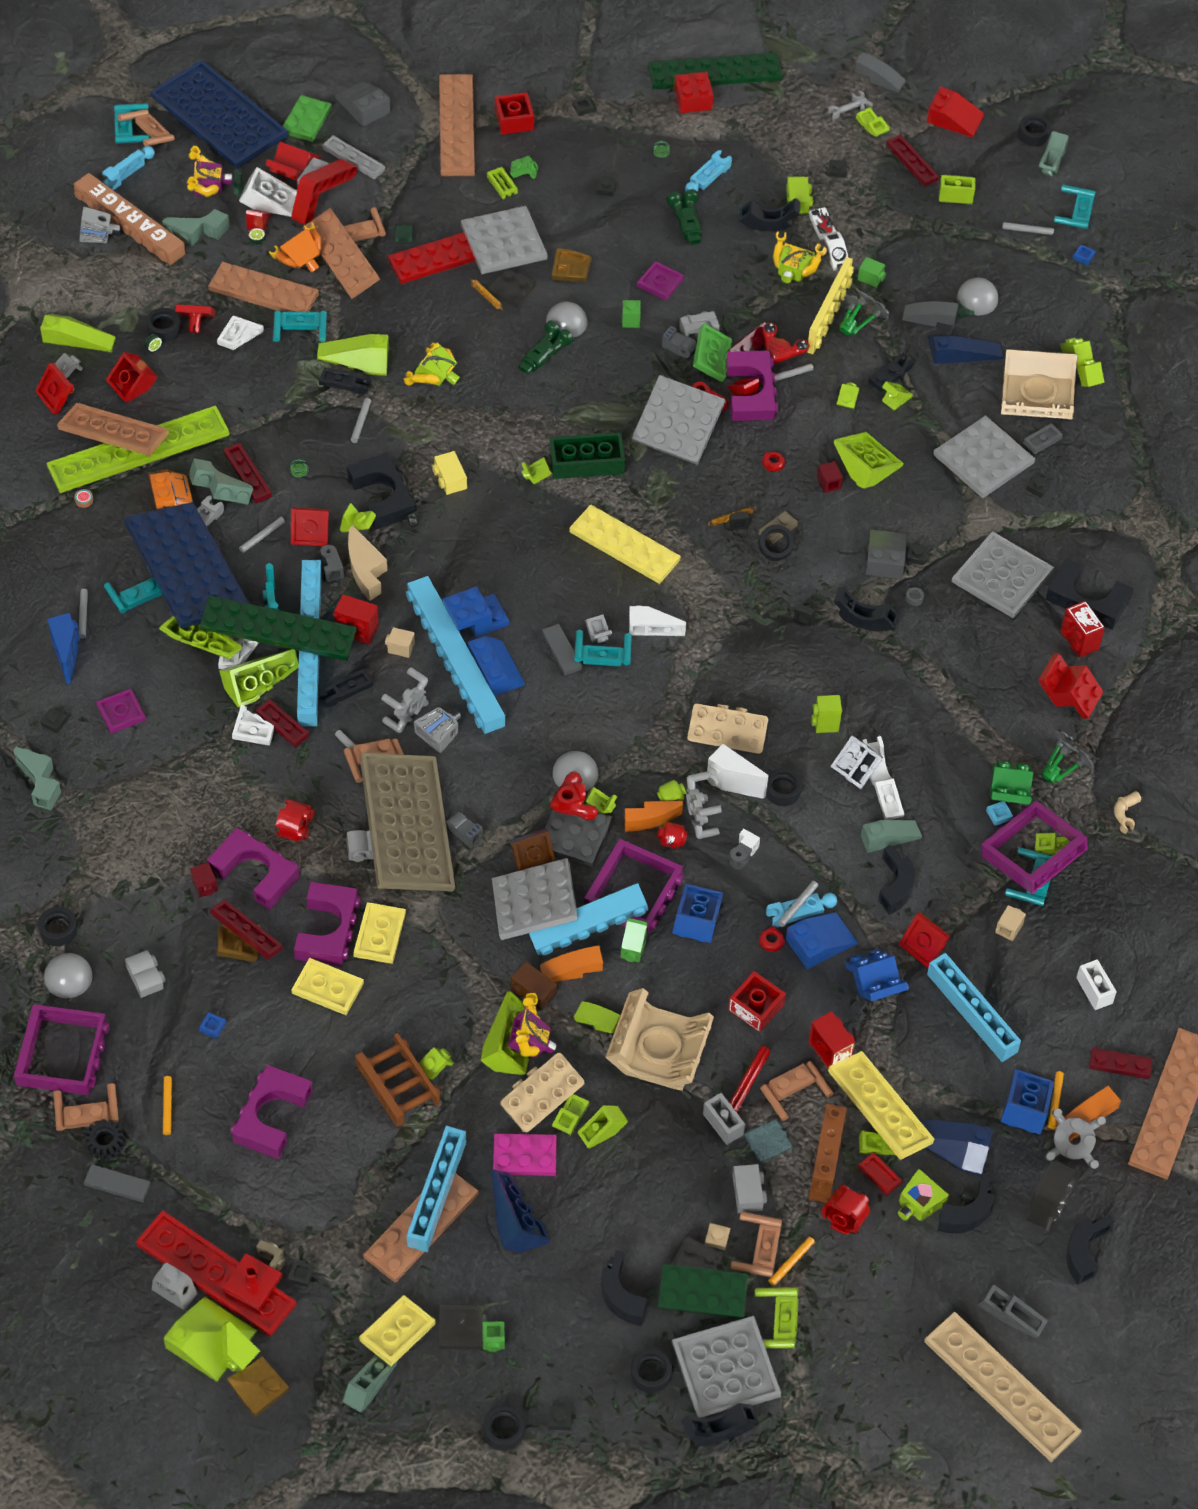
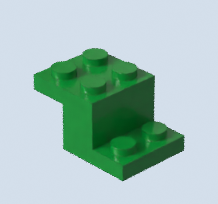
M1003 760L993 763L990 788L991 799L1030 805L1033 770L1029 768L1028 764L1017 763L1014 766L1010 765L1008 761Z

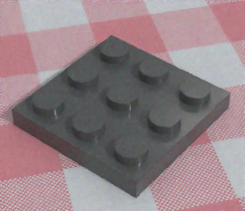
M553 810L545 828L549 831L554 855L593 867L611 825L612 817L598 812V816L595 819L585 820L578 816L565 815Z

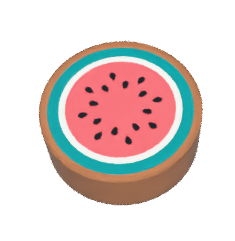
M82 489L76 492L74 498L77 506L86 508L92 505L93 494L91 491Z

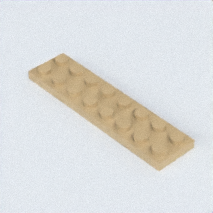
M956 1312L952 1313L925 1338L924 1342L1050 1462L1060 1455L1081 1434L1082 1431Z

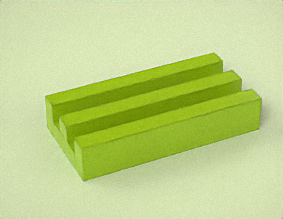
M503 167L487 172V178L502 199L506 198V195L510 197L512 193L514 195L518 193L517 187ZM503 179L505 180V182L507 183V185L510 187V189L507 188V186L505 185Z

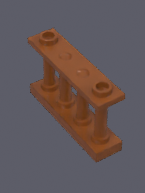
M396 1033L394 1035V1046L372 1058H366L363 1052L355 1055L357 1068L396 1127L404 1124L405 1112L423 1102L432 1099L436 1106L440 1105L439 1096H441V1093L436 1085H432L410 1052L406 1039H402ZM398 1052L405 1059L402 1063L381 1074L376 1073L373 1069L374 1065ZM408 1068H411L416 1075L393 1089H387L384 1085L385 1080ZM419 1083L422 1084L426 1090L425 1093L402 1105H397L394 1100L395 1096Z
M826 1104L809 1200L826 1203L831 1196L846 1107Z

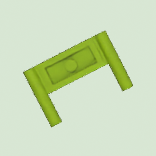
M798 1287L755 1288L756 1297L776 1296L774 1340H762L765 1348H795L798 1318Z

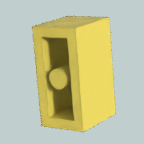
M455 451L435 456L432 469L434 475H438L439 486L441 489L444 488L446 495L467 489V477Z

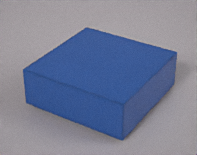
M1081 244L1074 253L1073 259L1088 266L1094 258L1096 251Z
M208 1012L199 1026V1032L217 1039L227 1023L226 1019Z

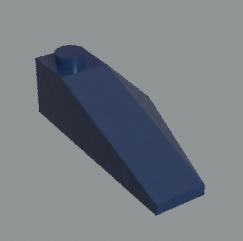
M948 334L928 335L934 364L1003 359L1000 343Z
M918 1118L934 1138L933 1144L924 1149L933 1151L939 1155V1158L944 1161L945 1159L961 1171L979 1176L982 1175L993 1129L969 1123Z
M494 1169L492 1171L497 1229L503 1247L507 1250L521 1253L548 1244L550 1239L543 1223L540 1220H535L531 1214L533 1211L532 1207L521 1199L522 1192L511 1176Z

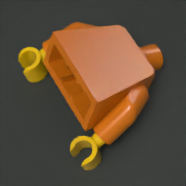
M311 222V228H307L304 225L305 230L280 246V250L275 245L276 251L273 253L269 251L270 255L292 268L297 267L301 269L306 265L311 273L316 271L319 266L314 259L320 254L321 237L316 231L314 223Z

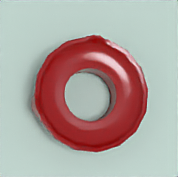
M765 452L762 464L768 471L777 472L784 468L785 458L778 452ZM775 457L779 461L777 463H773L769 459Z
M771 926L760 934L759 944L765 951L776 952L784 946L785 939L781 931ZM768 935H775L777 941L774 943L768 942L766 937Z

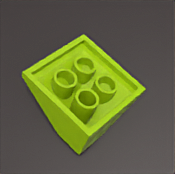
M867 432L835 439L833 442L851 479L863 489L875 486L904 464Z
M204 1297L176 1321L165 1335L164 1343L166 1349L218 1382L228 1369L225 1365L226 1361L222 1358L221 1326L230 1321L249 1341L256 1333V1330Z

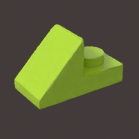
M886 381L882 386L887 391L882 401L893 410L900 407L913 396L911 392L900 384Z
M350 503L343 515L340 531L349 532L352 525L357 530H367L370 528L376 515L373 511L358 512Z

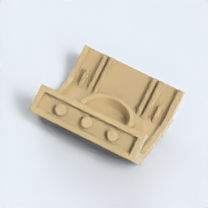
M1006 349L1001 414L1072 419L1078 354Z
M644 988L629 992L606 1058L625 1075L682 1091L684 1085L692 1083L694 1079V1074L700 1062L714 1017L709 1012L694 1017H685L650 1005L646 1001L648 992Z

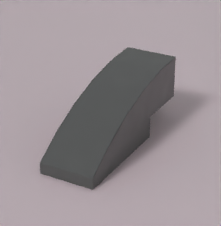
M862 52L855 63L854 72L868 76L870 83L897 93L900 92L906 80L899 73L867 53Z
M928 301L905 305L902 320L936 327L937 322L954 326L958 303Z
M994 1284L986 1288L977 1303L978 1306L1000 1321L1034 1338L1039 1337L1048 1320L1015 1295L1010 1297Z

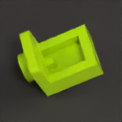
M847 382L846 385H841L837 406L850 409L855 408L860 391L856 384Z
M544 457L529 466L525 462L521 463L524 469L522 470L523 476L533 484L552 474L549 464Z
M593 787L590 789L583 804L596 806L598 812L602 814L611 813L616 806L614 802L617 796L613 794L611 797H608Z
M433 1047L418 1064L428 1078L433 1080L447 1065L452 1066L454 1062L450 1059L451 1055L447 1050Z

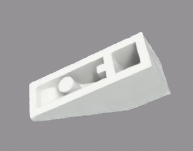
M630 606L629 633L631 635L685 636V621L648 606Z

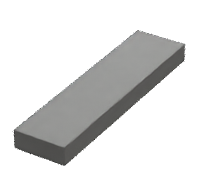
M335 136L329 138L322 145L323 150L338 159H343L356 165L357 170L374 180L385 171L384 165Z

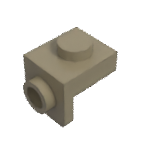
M260 1240L256 1246L257 1255L271 1261L269 1266L280 1271L285 1263L283 1250L278 1248L273 1242Z

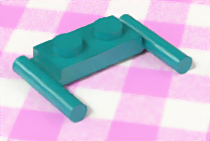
M148 103L114 105L116 143L143 142L145 139H150L149 135L133 136L132 119L118 120L119 114L145 109L149 110Z
M1062 184L1061 191L1077 194L1072 219L1055 216L1054 223L1087 229L1096 191Z
M275 311L273 341H280L281 327L283 330H318L319 327V341L325 342L327 312Z
M268 563L266 564V590H263V599L268 601V605L264 606L279 610L278 603L275 602L273 565Z
M154 578L120 592V596H118L109 582L104 584L105 590L121 614L162 595Z
M577 630L574 661H583V664L621 666V663L628 666L631 663L632 635L630 633L624 635V648L583 646V631Z
M1019 847L1017 852L1018 855L1035 859L1032 873L1052 857ZM1050 881L1034 894L1028 891L1023 893L1007 888L1005 896L1043 906Z

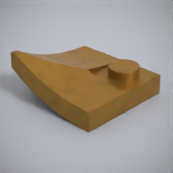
M557 248L552 280L586 282L592 257L577 251Z
M225 925L218 926L216 956L251 962L257 961L258 952Z
M260 1357L242 1371L227 1378L232 1389L254 1417L258 1416L289 1391L288 1385L263 1357Z

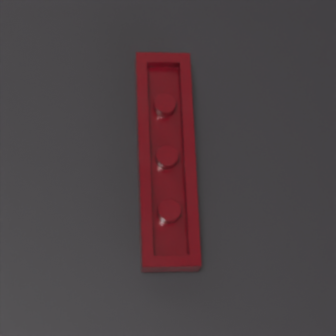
M901 134L887 140L886 146L924 187L938 181L939 176Z
M237 443L223 449L224 455L240 480L253 487L251 497L257 504L271 498L272 492L242 445Z
M225 899L211 908L210 914L267 960L282 951L283 945Z

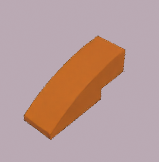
M683 801L644 802V808H625V832L651 829L676 819L682 815Z
M599 945L588 947L553 958L540 964L541 973L553 982L583 978L584 973L603 971Z
M1108 1085L1084 1101L1064 1118H1080L1090 1123L1097 1117H1105L1117 1110L1121 1100ZM1075 1132L1071 1133L1069 1135V1141L1079 1136V1134Z

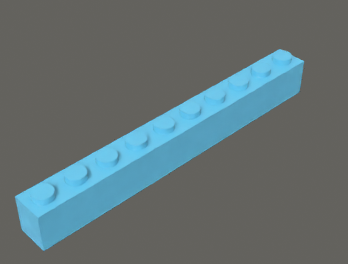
M302 560L300 615L320 619L321 560ZM299 651L297 719L302 727L317 726L319 655Z
M426 576L407 583V599L409 602L412 601L415 614L417 616L420 615L423 628L428 630L431 643H435L438 656L444 659L445 669L451 672L452 681L455 686L458 685L461 698L467 701L468 711L470 714H474L477 727L481 728L484 734L505 727V714L429 577Z

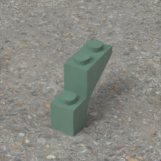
M1052 131L1049 144L1039 165L1044 175H1057L1061 159L1064 157L1069 135Z
M216 209L202 218L167 217L162 221L163 227L190 246H193L203 234L219 240L230 227L229 215Z
M193 459L189 472L192 485L210 488L213 499L249 504L253 487L250 484L219 472L213 467L211 461Z
M15 747L16 764L35 784L31 794L33 805L51 811L61 794L59 782L49 778L53 770L52 759L45 754H38L27 748Z

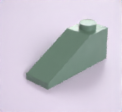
M879 820L863 825L861 840L867 853L884 849L889 845L895 846L922 838L915 820Z
M375 1355L348 1383L343 1403L362 1412L376 1396L399 1360L390 1366L379 1356Z

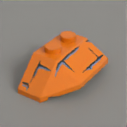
M167 469L148 472L156 510L193 502L187 475Z

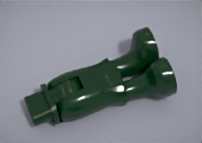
M694 189L687 190L683 194V198L679 192L670 193L666 198L667 203L676 213L675 216L679 220L680 229L685 240H688L689 245L701 243V224L695 209V203L698 200L697 191Z
M548 321L545 324V336L539 339L538 343L526 352L525 356L521 359V363L518 365V369L527 375L531 371H536L552 355H555L558 350L573 342L572 334L566 329L560 331L554 321Z

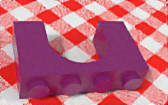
M769 351L727 352V376L758 378L763 386V390L753 396H731V421L774 420L775 413H778V403L774 401V398H776V387H773L775 373L771 372L773 358H770Z
M236 828L207 859V862L213 874L222 880L241 862L258 860L266 864L269 872L253 892L254 900L271 910L298 880L299 868L295 862L283 858L278 851H272L262 841L252 838L248 832Z
M310 882L306 898L307 909L333 913L341 920V924L335 932L329 935L318 936L298 933L294 948L295 960L308 961L311 958L327 965L342 967L344 959L347 960L349 948H347V944L352 941L353 931H351V927L356 924L357 914H355V910L360 907L361 897H358V892L355 888Z
M267 1065L264 1071H260L257 1078L258 1083L255 1088L251 1089L248 1096L249 1101L247 1105L242 1106L239 1114L240 1118L238 1122H234L231 1134L233 1143L279 1159L287 1144V1135L283 1131L260 1122L257 1118V1113L265 1103L271 1100H285L305 1108L313 1092V1085L310 1080Z

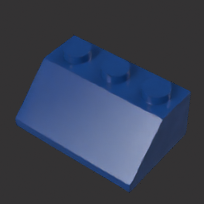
M483 636L468 642V649L494 696L525 685L503 641Z

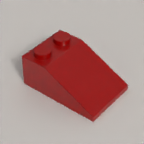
M940 87L928 109L927 123L973 138L985 114L956 91Z

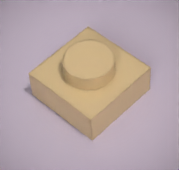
M710 1223L705 1245L725 1250L730 1228Z

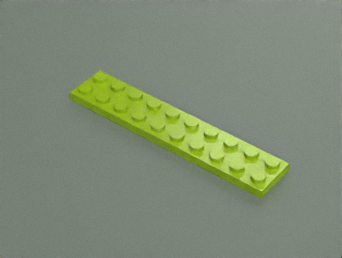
M215 405L157 425L167 428L169 435L150 456L103 443L47 462L46 464L59 493H63L229 436V430Z

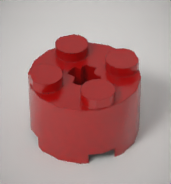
M286 799L284 802L287 805L285 809H280L277 817L276 827L279 828V832L275 833L276 836L298 843L302 839L307 840L310 833L308 825L314 818L315 810L311 809V806L308 804Z
M840 1185L834 1190L822 1208V1217H827L832 1222L830 1226L836 1231L845 1235H849L850 1232L856 1234L870 1213L869 1199L862 1193L858 1194L850 1190L846 1185Z

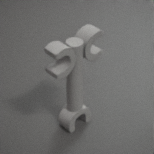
M859 91V97L854 93L852 94L851 99L853 102L841 107L830 106L828 113H833L832 119H838L841 113L860 107V111L865 110V107H871L872 109L873 104L864 98L863 91Z

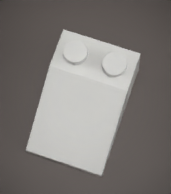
M256 167L248 179L239 201L254 210L291 216L297 190Z
M722 744L708 758L707 771L710 773V779L707 780L712 786H716L724 791L764 799L766 797L769 775L726 745Z

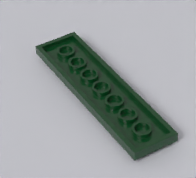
M777 52L648 62L652 90L674 89L675 75L707 72L711 86L781 81L783 78Z
M209 596L200 623V630L345 661L349 659L357 628L355 626Z

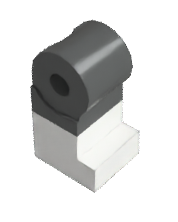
M745 829L741 831L738 846L734 847L730 852L729 861L733 868L741 869L745 867L759 848L760 837Z

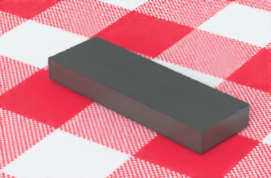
M560 624L542 629V634L564 676L582 670L580 662L574 661L575 652Z
M92 1164L84 1180V1186L142 1203L151 1186L150 1181Z

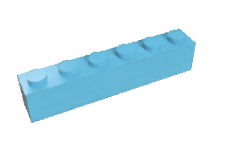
M637 883L576 908L578 916L576 921L529 933L537 954L547 955L553 952L555 948L569 946L574 940H584L591 933L596 931L603 932L609 928L608 926L623 924L628 918L633 916H642L648 910V906Z
M944 953L931 961L927 975L1000 1061L1004 1062L1018 1053L1021 1040L950 957Z
M448 1126L445 1127L406 1236L407 1247L428 1252L466 1145V1131Z

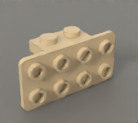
M694 704L688 732L689 741L719 747L724 744L730 749L762 753L768 717L747 713V709L736 707V711L730 710L727 705L717 704V707Z
M557 1053L539 1069L535 1066L527 1073L528 1078L524 1082L522 1079L512 1086L514 1090L500 1102L505 1111L525 1133L529 1132L584 1085L582 1077L561 1053Z

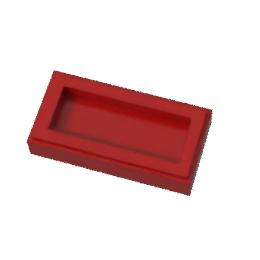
M874 1152L858 1164V1168L886 1196L902 1184V1179Z

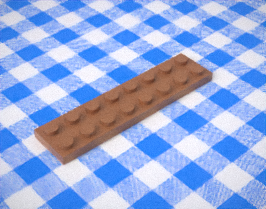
M472 74L439 75L441 176H475Z
M1181 1028L1178 1029L1128 1163L1130 1166L1164 1179L1169 1177L1198 1097L1197 1034Z

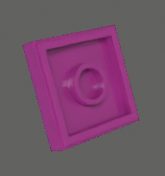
M655 261L637 282V287L667 301L682 283L685 275Z
M131 688L96 701V706L110 734L146 721V716Z

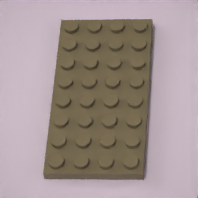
M362 752L360 762L377 888L453 892L455 882L436 757Z

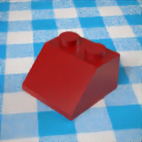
M123 352L106 378V381L125 402H129L147 392L158 376L139 355Z

